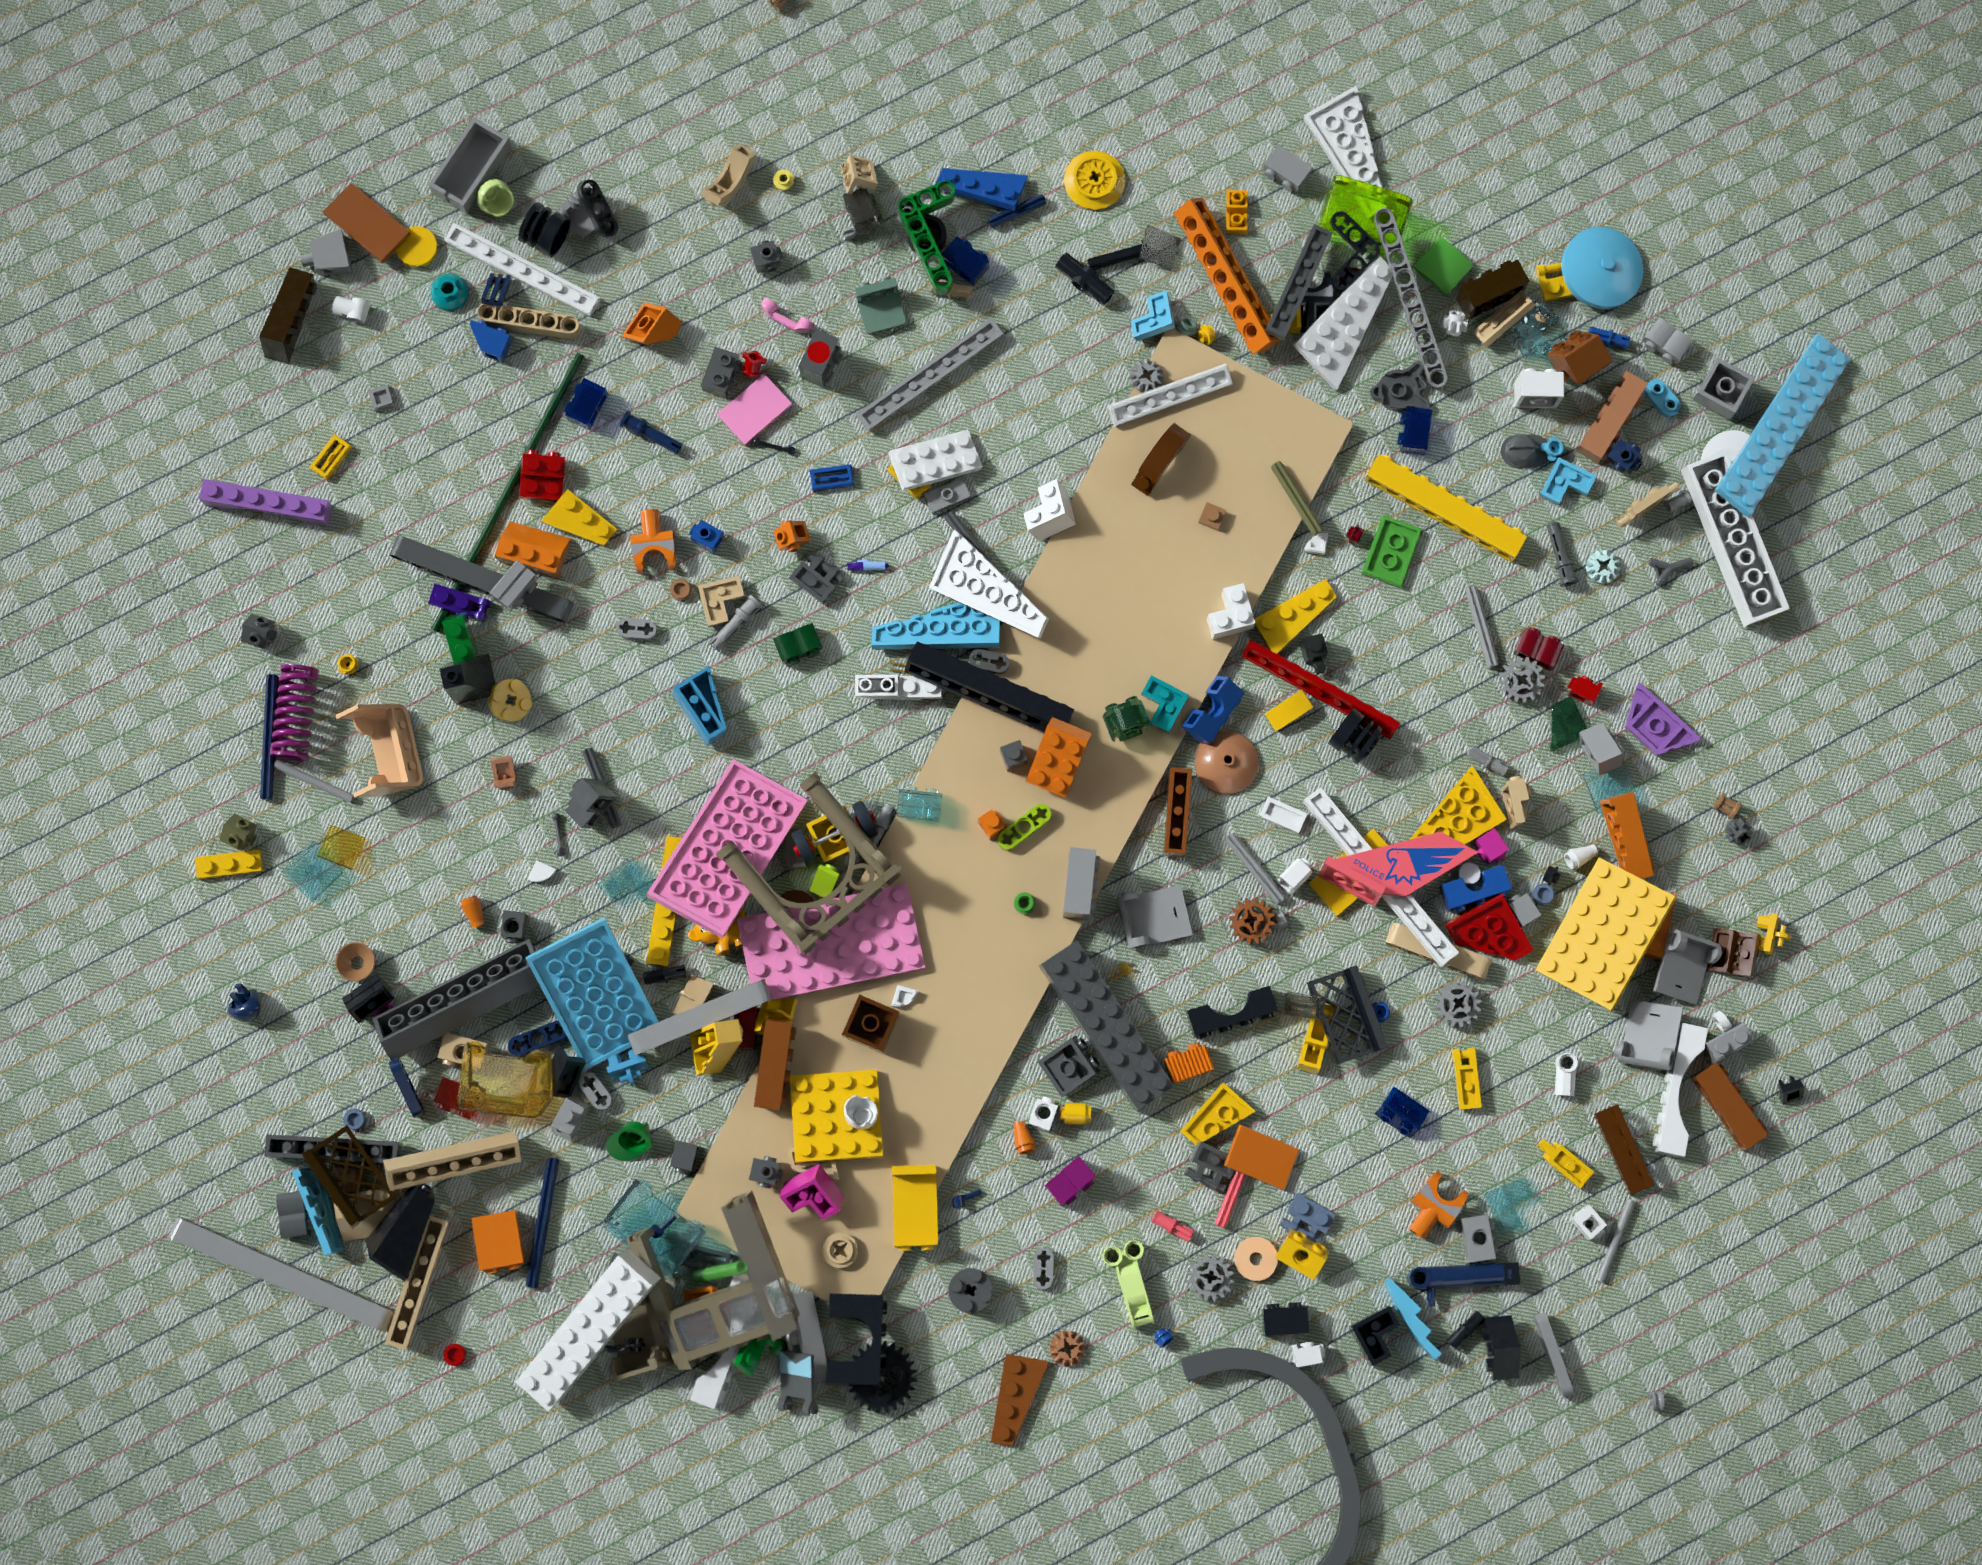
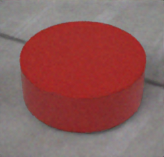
M450 1344L443 1353L445 1362L451 1366L461 1365L467 1356L465 1348L460 1344Z

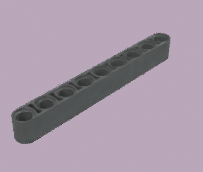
M397 535L389 554L399 561L490 595L489 592L503 577V574ZM536 587L531 593L527 592L522 597L524 602L520 607L558 622L567 623L574 603Z

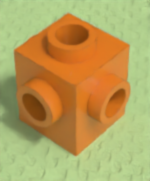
M788 520L782 522L779 528L773 530L778 549L788 550L789 553L799 551L801 549L800 546L811 541L805 521Z

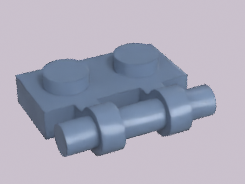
M1297 1193L1287 1210L1288 1214L1294 1216L1292 1221L1290 1222L1283 1218L1280 1226L1287 1229V1233L1291 1229L1300 1231L1311 1241L1321 1243L1322 1239L1315 1236L1317 1230L1326 1234L1336 1214ZM1300 1220L1311 1226L1309 1231L1297 1226Z

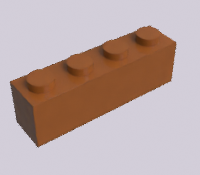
M1170 768L1163 856L1184 858L1186 855L1192 769Z
M767 1018L765 1021L754 1107L780 1110L782 1105H786L788 1092H784L785 1083L789 1084L791 1071L787 1070L788 1062H792L794 1049H790L791 1040H795L797 1027H793L794 1021Z
M1716 1062L1691 1079L1741 1151H1744L1768 1136L1765 1131L1767 1128L1762 1120H1757L1752 1113L1754 1109L1751 1104L1742 1099L1739 1087L1734 1082H1730L1727 1077L1728 1072L1724 1066L1718 1065Z

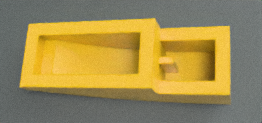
M1325 1004L1323 1010L1325 1014L1332 1017L1335 1007ZM1315 1005L1313 1006L1296 1069L1317 1075L1321 1068L1328 1040Z

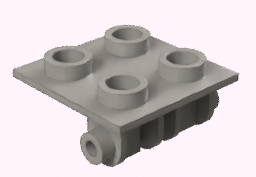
M585 185L583 190L585 194L590 195L593 189L589 185ZM577 191L555 211L571 219L570 228L582 240H585L595 230ZM597 202L593 206L594 212L600 214L602 211V206Z

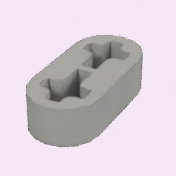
M623 618L619 620L616 626L619 636L624 639L649 641L657 635V627L650 620ZM627 623L630 628H635V630H628L626 634L621 629ZM646 625H650L653 632L645 635L644 631L638 630L646 629Z
M593 1073L583 1074L579 1080V1085L590 1102L598 1110L609 1109L613 1102L612 1096L603 1083ZM586 1078L595 1079L593 1085L596 1090L593 1091L589 1086L585 1088ZM599 1092L601 1096L608 1097L605 1100L607 1103L605 1106L602 1104L597 1105L599 1099L596 1093Z
M1045 1247L1038 1249L1034 1254L1033 1283L1041 1290L1049 1288L1053 1282L1054 1256L1052 1251ZM1042 1251H1046V1255L1050 1256V1260H1046V1267H1041V1260L1037 1259V1256L1041 1255ZM1041 1270H1045V1277L1049 1278V1282H1046L1045 1286H1041V1283L1036 1280L1037 1277H1041Z

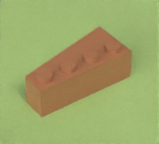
M1626 370L1576 452L1598 464L1601 458L1605 460L1612 450L1609 448V445L1612 441L1616 443L1622 434L1619 429L1623 424L1627 425L1633 416L1630 413L1632 408H1637L1643 400L1641 394L1648 383Z

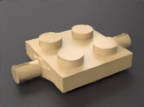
M1674 482L1669 487L1665 485L1662 488H1659V486L1653 488L1643 498L1644 500L1640 497L1634 501L1631 507L1626 510L1628 512L1626 516L1616 521V525L1619 529H1622L1627 524H1631L1662 503L1666 498H1670L1673 493L1679 491V486Z

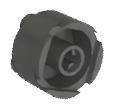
M967 1268L953 1276L949 1283L948 1292L951 1302L957 1309L966 1313H976L983 1310L989 1304L993 1288L989 1277L984 1272L975 1268ZM969 1284L971 1287L976 1286L977 1288L974 1291L975 1296L973 1297L970 1294L965 1295L964 1293L967 1290L966 1286Z

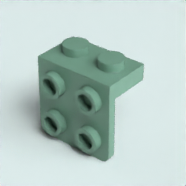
M886 277L880 279L877 283H863L858 288H855L857 303L867 334L877 333L906 324L896 278Z

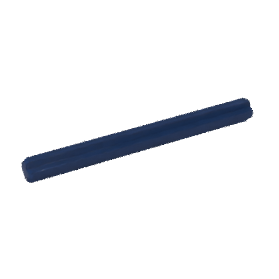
M267 674L260 786V798L262 800H272L275 758L269 754L271 744L276 742L272 738V733L276 731L273 722L277 720L275 710L277 709L276 699L278 698L279 677L276 674Z
M548 1157L546 1161L526 1279V1287L537 1288L539 1283L559 1159Z

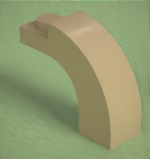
M740 143L733 147L721 173L714 182L703 189L701 196L712 205L725 207L744 183L758 153Z

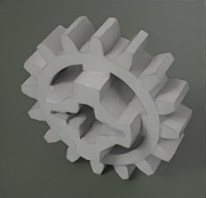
M1518 656L1515 663L1510 659L1509 667L1503 665L1505 672H1499L1503 680L1498 681V683L1505 686L1501 691L1509 692L1507 694L1508 699L1512 695L1515 696V702L1522 698L1523 702L1526 703V697L1534 700V693L1541 694L1540 690H1538L1539 686H1545V684L1540 682V679H1544L1545 675L1539 674L1543 668L1535 667L1537 661L1529 663V657L1522 661L1520 656ZM1519 665L1527 666L1524 670L1516 671L1515 669H1513L1514 667ZM1533 671L1536 675V684L1531 682L1530 675ZM1514 673L1520 676L1526 674L1527 676L1525 677V679L1530 684V686L1524 683L1518 685V679L1516 678ZM1508 674L1513 679L1511 687L1508 686L1507 682ZM1522 688L1530 690L1524 694L1517 693Z
M1455 980L1452 982V986L1448 983L1444 985L1446 990L1441 988L1438 990L1441 996L1434 997V1000L1439 1002V1004L1434 1006V1009L1440 1010L1436 1016L1444 1017L1443 1024L1450 1021V1027H1454L1455 1023H1457L1458 1027L1462 1028L1463 1022L1466 1025H1470V1018L1473 1020L1478 1018L1474 1013L1481 1012L1477 1005L1482 1000H1476L1479 992L1473 993L1471 991L1473 985L1467 988L1465 987V981L1458 985ZM1460 990L1462 993L1454 995L1450 991ZM1463 997L1460 1003L1461 1007L1452 1011L1455 1008V1002ZM1469 997L1471 999L1472 1007L1468 1006ZM1444 1001L1447 1003L1448 1006L1447 1012L1444 1008ZM1455 1014H1462L1463 1016H1466L1464 1018L1459 1019L1453 1018Z
M1206 1253L1203 1256V1260L1196 1257L1197 1264H1189L1193 1269L1192 1271H1186V1274L1191 1276V1279L1186 1280V1283H1192L1193 1286L1189 1290L1197 1291L1195 1297L1198 1298L1202 1294L1204 1295V1301H1207L1209 1296H1211L1213 1301H1216V1295L1223 1298L1224 1290L1230 1292V1288L1227 1285L1234 1283L1233 1280L1229 1279V1276L1233 1275L1234 1272L1227 1270L1230 1263L1224 1265V1257L1217 1260L1216 1254L1213 1253L1211 1258H1209ZM1208 1262L1207 1269L1204 1271L1197 1270L1199 1266ZM1217 1265L1223 1270L1224 1276L1219 1275L1216 1270ZM1209 1271H1212V1275L1220 1280H1212L1209 1284L1207 1283L1208 1280L1200 1275L1209 1274ZM1195 1278L1201 1280L1204 1285L1203 1290L1198 1287ZM1217 1283L1223 1284L1219 1290L1211 1292L1214 1285Z

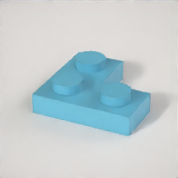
M1167 291L1147 297L1150 314L1131 321L1133 337L1136 342L1175 328L1170 296Z
M1558 457L1539 496L1559 505L1567 487L1587 496L1596 475Z

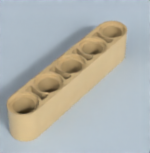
M481 304L477 310L480 320L488 323L491 328H502L504 330L568 340L577 339L581 334V327L577 318L571 315ZM486 312H493L490 318L483 317ZM507 315L514 316L511 321H504ZM528 318L535 319L532 324H525ZM549 321L555 322V325L551 328L545 327ZM570 324L576 325V327H575L574 330H572V331H567V330H566V327H567L568 325H570Z
M1392 923L1385 944L1437 964L1407 926ZM1452 944L1459 954L1443 967L1485 981L1492 959Z

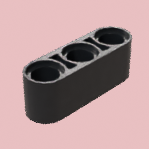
M590 179L581 181L577 186V193L597 233L602 237L614 236L618 231V224L599 185ZM587 183L593 189L590 195L585 194L583 190ZM596 202L602 206L600 214H596L593 210ZM605 222L611 224V231L609 233L603 231V224Z

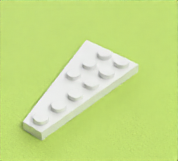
M1356 85L1305 114L1303 119L1367 219L1370 220L1375 217L1378 210L1387 208L1382 185L1379 181L1378 169L1375 164L1373 149Z
M1378 257L1293 344L1299 353L1334 390L1338 389L1392 278L1389 265L1381 257Z
M954 529L929 588L1041 638L1049 618L966 538Z

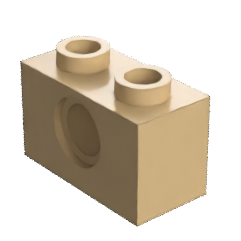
M446 1033L443 1036L438 1058L443 1060L442 1064L455 1067L457 1063L464 1065V1070L476 1072L477 1069L483 1070L490 1045L485 1042ZM461 1048L468 1049V1056L465 1059L458 1057V1052Z

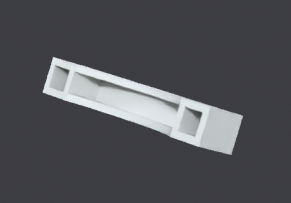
M1681 1023L1673 1067L1670 1071L1666 1070L1664 1078L1667 1086L1666 1091L1662 1092L1660 1103L1663 1104L1662 1113L1659 1112L1657 1116L1659 1130L1658 1134H1655L1653 1138V1146L1656 1153L1679 1158L1685 1157L1689 1135L1680 1116L1679 1088L1687 1067L1705 1048L1708 1028Z
M745 1274L733 1276L730 1286L749 1280L748 1276ZM753 1293L728 1300L732 1319L731 1333L744 1329L747 1321H752L756 1310L752 1307L754 1301H757ZM736 1345L729 1347V1350L722 1355L718 1362L699 1375L690 1397L691 1401L715 1409L718 1403L722 1404L726 1395V1391L723 1388L725 1383H730L734 1372L730 1368L739 1351Z

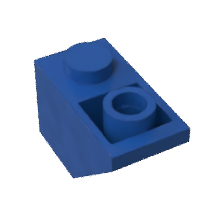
M471 320L469 324L483 356L503 363L513 342L509 332L502 328L493 329L489 327L488 323L478 320V322Z

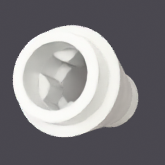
M1593 844L1569 849L1564 854V859L1570 869H1579L1588 861L1597 857L1598 850Z

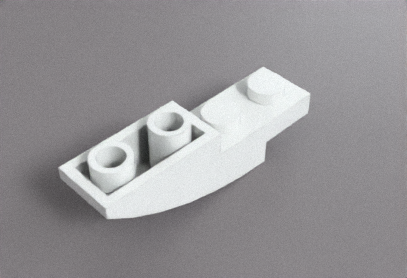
M855 675V697L885 700L942 699V688L915 676Z

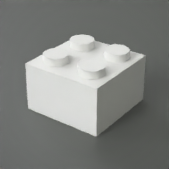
M1532 368L1524 369V371L1520 372L1514 383V408H1557L1564 397V372H1557L1556 369H1547L1545 372L1536 371V369Z

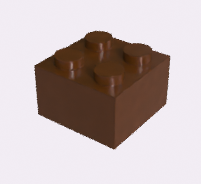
M859 994L842 1036L883 1054L900 1012Z

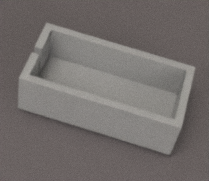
M473 117L428 184L432 194L447 203L450 201L452 206L468 214L477 200V192L481 185L492 178L511 150L512 145L509 138Z

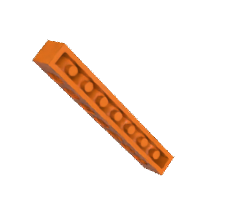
M1203 197L1189 199L1174 212L1177 222L1184 230L1188 242L1193 246L1198 260L1207 271V276L1212 280L1217 289V294L1222 298L1227 307V312L1236 323L1237 330L1242 334L1247 343V348L1253 355L1265 353L1281 341V339L1265 332L1270 317Z

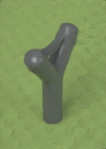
M1690 557L1674 563H1667L1650 558L1648 564L1656 572V585L1661 587L1673 571L1692 566L1693 560ZM1657 568L1664 570L1660 576Z

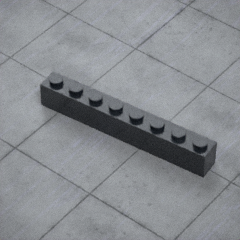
M918 641L907 659L904 672L1044 733L1052 717L1069 724L1074 709L1066 704L1054 701L1045 695L1029 690L1027 687L1017 685L1006 678H1001L985 669H980L967 661L957 659L948 653L941 652Z

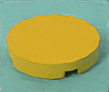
M421 226L407 228L411 235L396 250L399 259L405 265L412 268L429 265L435 259L438 252L435 236L428 229Z

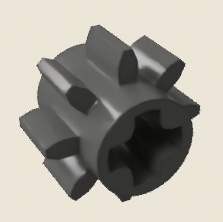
M1742 818L1731 820L1725 829L1727 839L1730 843L1735 842L1737 845L1747 843L1753 834L1751 831L1752 825L1748 820L1743 821Z

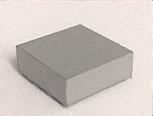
M389 385L368 390L375 412L395 406Z

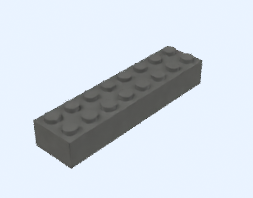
M530 939L372 1018L380 1044L390 1060L393 1061L403 1057L406 1053L444 1036L455 1028L462 1027L465 1023L503 1006L514 998L521 997L524 993L534 988L540 987L525 958L536 952Z
M1078 941L1073 942L1039 965L1135 1111L1140 1110L1174 1087Z

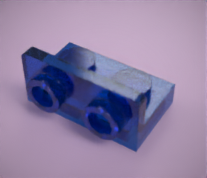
M1393 1086L1375 1115L1383 1122L1396 1128L1402 1135L1412 1138L1430 1111Z

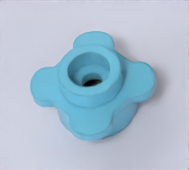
M1553 436L1550 438V441L1541 444V450L1547 454L1549 461H1554L1558 455L1565 453V448L1557 437Z

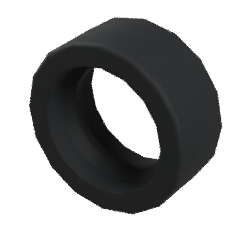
M927 214L923 216L926 224L933 225L939 231V239L936 245L941 252L947 240L946 227L941 219ZM913 225L911 229L916 231L920 226ZM907 234L908 244H909L910 248L912 249V251H914V252L916 253V251H915V249H914V247H913V245H912V243H911V240H910V238H909V236H908V234ZM920 245V248H922V249H928V248H930V246H927V247H926V246H921V245Z

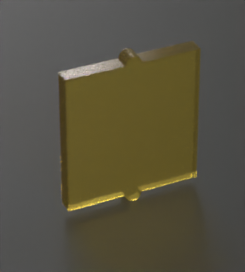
M330 824L325 838L321 840L322 845L317 857L353 870L358 857L362 854L361 849L366 838Z

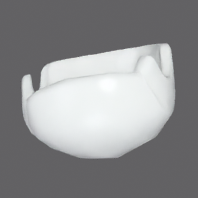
M853 1095L846 1101L844 1106L845 1119L853 1128L868 1129L876 1123L878 1117L877 1105L869 1097Z

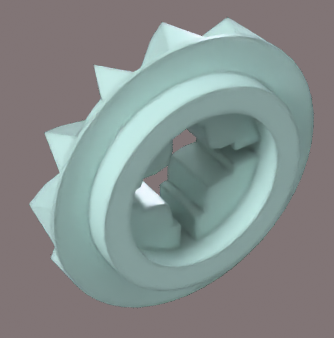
M1598 550L1588 558L1586 571L1593 581L1601 584L1609 583L1618 576L1620 561L1614 553H1610L1607 550ZM1608 560L1607 568L1609 570L1604 569L1598 573L1600 568L1599 562L1604 563Z

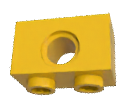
M1291 1229L1281 1244L1275 1258L1314 1281L1326 1262L1330 1251L1324 1245L1308 1239L1304 1233ZM1303 1250L1307 1252L1308 1255H1302L1299 1251Z

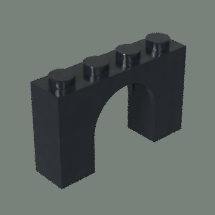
M830 1293L829 1318L855 1319L863 1322L872 1333V1344L867 1354L858 1360L827 1361L826 1385L880 1387V1382H884L885 1368H881V1359H885L886 1346L882 1345V1337H886L887 1323H882L883 1314H887V1301H883V1295Z

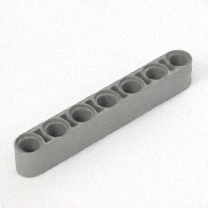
M762 979L627 1036L635 1055H638L714 1022L721 1021L772 999L765 979Z

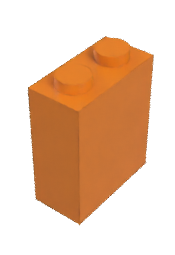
M513 1210L471 1218L479 1271H486V1275L498 1273L499 1268L507 1267L508 1270L520 1269L521 1264L526 1263L518 1211Z

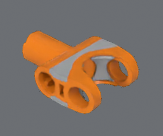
M658 509L641 511L642 534L630 536L632 555L637 573L644 574L643 566H645V561L653 554L662 555L667 561L668 570H675L676 548L673 530L661 532Z
M1438 1170L1422 1185L1412 1200V1203L1420 1208L1421 1211L1408 1229L1423 1240L1426 1239L1437 1221L1446 1228H1449L1462 1210L1469 1195L1466 1190H1463L1458 1197L1451 1201L1442 1199L1437 1191L1438 1181L1442 1176V1173Z

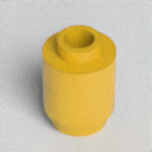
M1065 1102V1107H1060V1120H1064V1124L1070 1125L1091 1123V1105Z

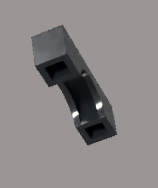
M1267 986L1250 991L1247 994L1245 1007L1237 1014L1221 1015L1212 1010L1207 1004L1187 1010L1186 1015L1193 1037L1199 1036V1039H1204L1212 1036L1211 1032L1216 1030L1224 1033L1233 1030L1232 1026L1236 1024L1244 1027L1253 1024V1019L1261 1017L1262 1021L1273 1018V1013H1276L1278 1009L1271 987Z

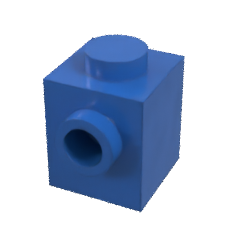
M700 520L698 524L695 523L689 533L692 543L712 554L716 552L724 538L723 531L703 520Z

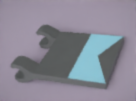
M780 1350L781 1395L777 1404L778 1410H792L794 1402L791 1397L805 1399L802 1407L803 1415L817 1414L819 1407L815 1401L814 1355Z

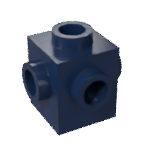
M1621 439L1608 454L1609 460L1614 463L1613 467L1622 474L1626 472L1630 475L1633 471L1636 472L1643 463L1641 461L1643 459L1640 453L1641 449L1633 443L1628 445Z

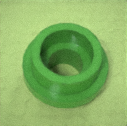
M1024 892L1016 896L1014 907L1017 912L1029 914L1035 908L1036 902L1031 894ZM1022 900H1027L1029 905L1022 907L1020 903Z

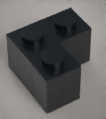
M1385 1306L1348 1327L1368 1365L1374 1366L1392 1356L1382 1335L1401 1325L1391 1306Z
M1512 1316L1486 1317L1485 1327H1481L1483 1341L1487 1340L1486 1353L1489 1356L1488 1359H1485L1486 1371L1491 1373L1493 1381L1519 1378L1520 1344Z

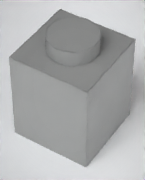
M1519 893L1509 899V906L1521 927L1541 916L1528 893L1523 896Z

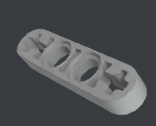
M1545 1312L1533 1316L1560 1395L1562 1398L1574 1395L1573 1387L1548 1317Z

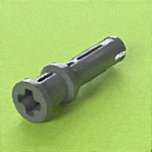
M1552 522L1546 525V528L1548 529L1557 561L1555 569L1559 572L1561 580L1559 584L1561 587L1574 585L1579 582L1574 574V562L1572 559H1569L1560 522Z

